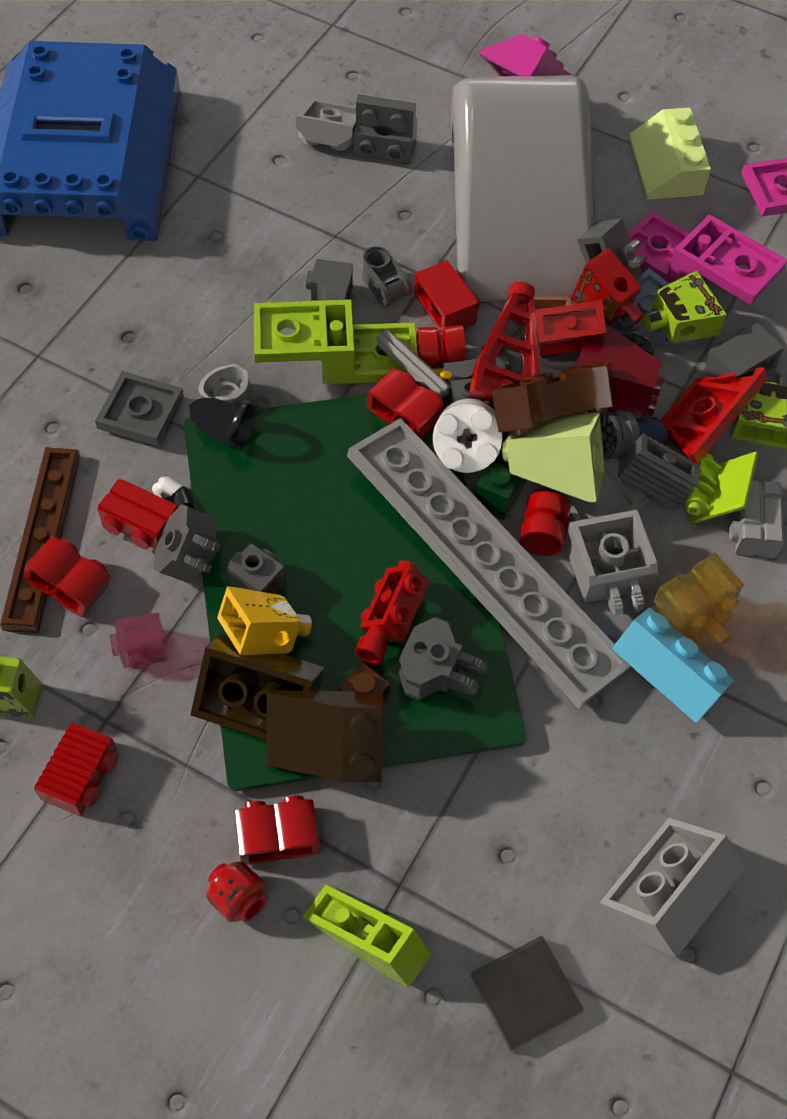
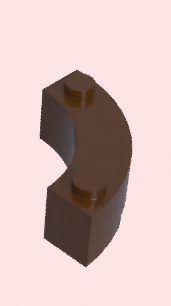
M611 361L570 367L568 370L559 372V377L554 378L552 372L526 377L524 381L519 382L520 386L515 387V382H510L492 390L498 432L509 431V436L530 433V428L568 414L587 410L588 413H605L609 411L608 407H612L616 402Z

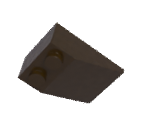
M267 690L268 766L342 782H382L383 692Z

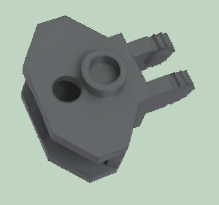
M181 504L168 518L155 549L154 570L186 583H190L201 572L209 573L212 568L210 563L214 560L216 552L221 547V544L218 543L219 539L216 538L217 519Z
M436 617L413 628L399 658L401 665L399 677L405 695L417 700H421L439 690L447 693L449 688L469 695L477 694L480 687L474 679L457 673L456 670L458 668L482 676L488 668L483 660L462 652V645L455 643L449 623Z

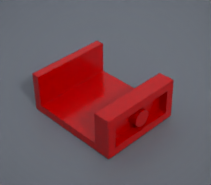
M602 300L535 310L541 357L581 352L586 338L606 336Z

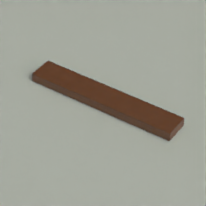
M45 447L0 623L3 631L39 633L47 595L35 588L24 578V570L26 564L52 536L61 540L81 457L77 449Z

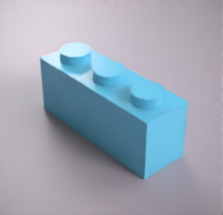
M650 607L633 620L612 647L615 653L695 723L712 708L735 681L727 674L722 665L708 658L698 649L694 641L684 637L669 624L666 617L655 612Z

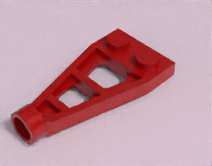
M514 282L509 286L507 302L475 363L469 395L494 404L492 390L510 382H515V387L520 386L519 382L524 381L526 377L540 374L534 300L535 288L525 282ZM509 319L524 325V341L505 335ZM501 348H506L521 355V375L496 366V358Z

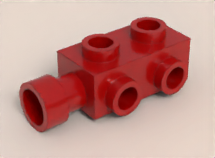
M402 560L397 567L387 568L383 579L376 582V594L372 603L361 615L362 624L360 628L366 632V636L360 638L354 651L361 660L374 665L381 664L387 652L386 643L404 641L405 636L409 633L412 620L418 607L423 602L424 593L430 582L414 563Z

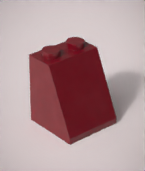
M605 324L606 336L585 339L576 366L611 361L616 402L612 407H608V412L622 409L630 411L635 418L646 417V415L653 416L664 382V377L658 376L662 362Z

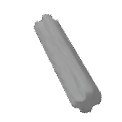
M388 329L378 334L377 345L407 373L412 375L422 387L435 391L440 395L441 399L449 394L450 385Z

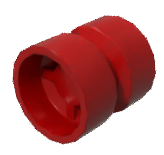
M463 325L444 326L441 331H438L435 326L417 327V354L429 367L433 369L438 368L440 363L466 360Z
M549 491L532 493L527 498L524 519L526 520L523 521L519 541L526 551L540 556H553L563 551L567 532L566 526L571 508L569 500L560 494Z

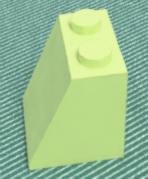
M600 413L568 414L542 422L530 428V433L508 436L502 444V455L504 461L509 462L510 473L584 501L596 502L606 477Z

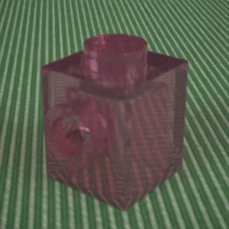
M159 613L115 620L116 634L110 635L113 656H120L124 668L143 669L153 663L167 661L164 630Z

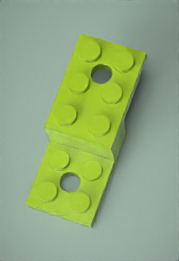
M351 300L254 303L255 363L321 360L322 384L379 382L393 368L402 372L406 371L390 356H382L377 353L379 350H382L377 345L378 334L382 333L385 329L390 330L418 356L415 322L353 325ZM284 328H291L295 330V332L290 335H284L280 333V331Z

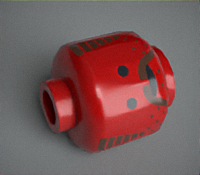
M234 861L228 865L222 863L208 877L210 884L207 888L206 898L227 921L239 922L242 920L243 922H248L263 909L266 903V884L244 862Z

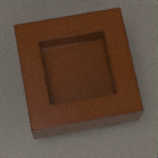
M362 662L338 686V691L383 692L384 697L390 691V684Z

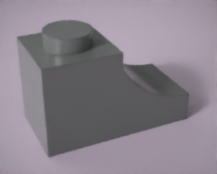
M316 259L314 270L308 271L306 289L311 290V301L350 300L353 289V264Z

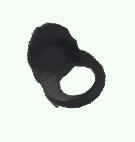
M214 397L200 398L189 404L190 419L198 430L215 440L224 442L228 446L237 449H243L239 443L249 439L253 431L252 418L260 415L261 412L251 402L245 400L240 407L234 403L225 402Z

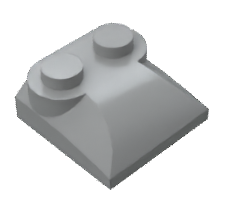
M310 99L296 116L298 137L303 140V143L311 146L319 144L330 145L332 149L337 151H345L348 147L354 145L353 133L356 127V107Z

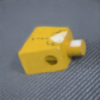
M229 586L226 588L217 617L240 655L288 654L293 649L296 637H307L312 627L310 616L296 614L285 597L281 595Z

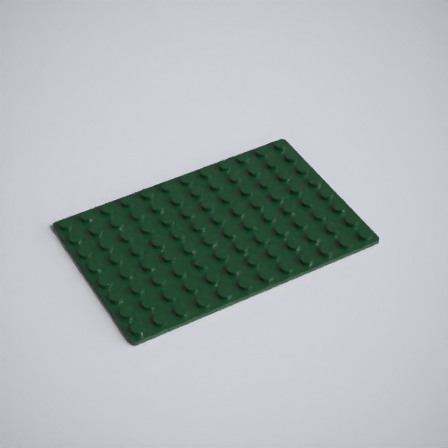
M368 394L260 408V415L252 418L253 431L249 439L239 443L243 449H237L213 439L211 436L198 430L190 418L184 421L194 510L217 519L216 538L219 539L218 543L221 544L214 560L210 563L212 565L210 572H202L210 643L220 634L228 636L217 619L227 586L232 587L230 585L228 565L237 552H243L252 543L260 550L266 549L278 559V562L284 566L286 584L277 595L285 597L296 614L309 615L311 618L312 627L310 634L307 637L297 636L292 651L285 655L325 667L319 691H338V686L362 662L390 684V691L383 697L382 768L522 746L526 742L527 735L499 622L347 457L350 447L391 424L380 419L367 407ZM444 397V398L442 399V401H443L444 404H445V405H444V410H445V409L447 408V405H446V401H445V397ZM433 427L421 440L437 456L433 445ZM449 469L466 487L463 472ZM402 560L412 562L430 582L424 593L423 602L418 607L412 620L411 629L405 636L404 641L386 643L387 652L381 664L367 663L358 658L354 652L360 638L366 636V632L360 628L362 612L370 607L376 594V582L383 579L387 568L397 567ZM434 617L448 622L455 643L462 645V652L486 662L488 668L482 676L458 668L456 670L457 673L474 679L480 687L477 694L469 695L449 688L447 693L439 690L421 700L405 695L399 677L401 667L399 658L415 626ZM220 725L227 784L231 791L236 792L323 778L268 766L266 740Z

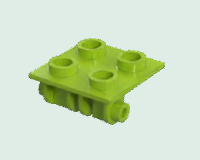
M757 451L719 464L709 453L703 457L698 464V486H695L694 490L690 492L685 500L687 512L691 514L690 524L746 508L758 457Z

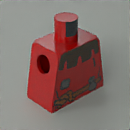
M607 248L586 263L571 296L574 302L578 304L602 300L604 320L608 326H611L621 318L629 328H633L644 317V314L633 304L641 290L640 285L610 248Z

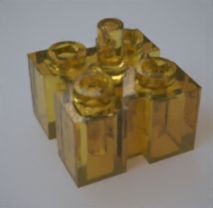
M713 553L694 565L687 574L683 575L681 573L660 586L654 599L656 605L651 609L666 617L672 627L696 644L703 638L701 632L709 631L720 645H724L732 638V635L724 625L731 619L729 616L730 611L739 603L738 596L744 583L716 553Z

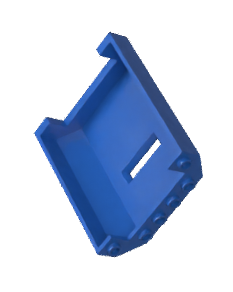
M29 41L23 47L22 52L7 63L0 91V236H8L9 233L4 215L123 218L128 240L158 241L180 96L177 69L170 63L164 64L153 56L154 51L142 44ZM37 124L101 126L100 131L36 128Z

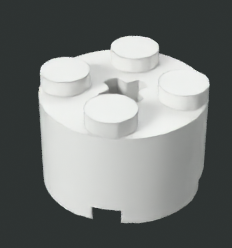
M462 399L452 403L442 412L433 431V445L439 459L447 468L464 473L480 471L494 462L500 452L503 432H498L495 411L477 399ZM465 428H469L471 434H477L472 442H467L466 438L460 437L463 435Z

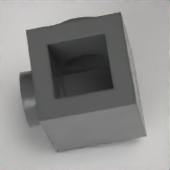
M252 543L243 552H237L229 562L228 574L232 587L277 594L286 584L284 566L278 562L275 555L266 549L260 550Z

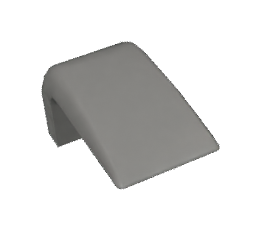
M572 75L464 78L452 87L451 141L454 142L457 270L462 274L468 289L476 293L479 302H507L509 286L514 282H525L535 288L534 296H569L571 299L586 265L577 239L594 225L591 112L587 87L582 79Z

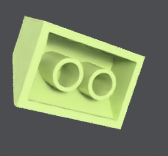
M691 107L662 109L629 134L630 145L646 200L702 196L704 194L711 168Z

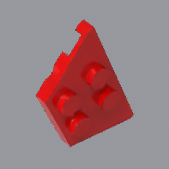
M756 368L753 376L737 378L736 373L733 372L722 374L718 377L695 379L660 420L668 431L669 439L693 463L697 462L699 464L769 379L766 369Z

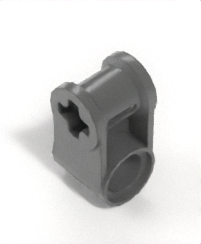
M380 246L369 247L365 250L363 254L362 279L382 307L390 305V301L402 295L405 297L412 295L413 287L408 275L395 262L389 251Z

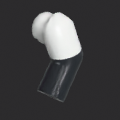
M160 477L158 479L159 482L152 486V491L155 495L163 499L170 495L176 505L180 506L183 504L194 509L189 489L171 477Z

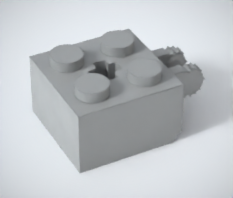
M638 510L570 522L565 547L584 603L606 599L613 616L623 614V602L620 596L627 595L634 612L645 610L642 592L652 590L658 575V564Z

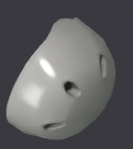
M230 364L215 368L206 374L199 384L198 391L202 398L214 397L225 402L234 403L240 407L244 400L248 401L250 398L251 383L247 370L238 364Z

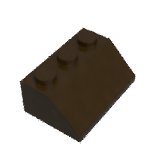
M220 634L205 647L190 716L267 741V690L319 691L325 667L285 654L240 655L230 638Z

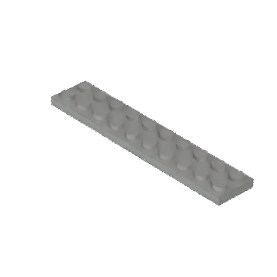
M401 418L348 449L347 457L578 709L630 670L631 666L612 650L615 644Z

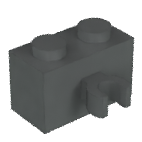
M622 218L598 221L577 239L586 263L607 248H610L635 280L642 275L640 265L647 260L646 256L638 257L635 255L634 251L641 246V242L638 240L630 241Z

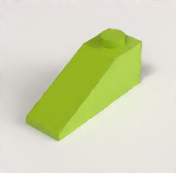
M327 884L302 916L308 923L371 967L407 988L411 986L432 955L413 928Z

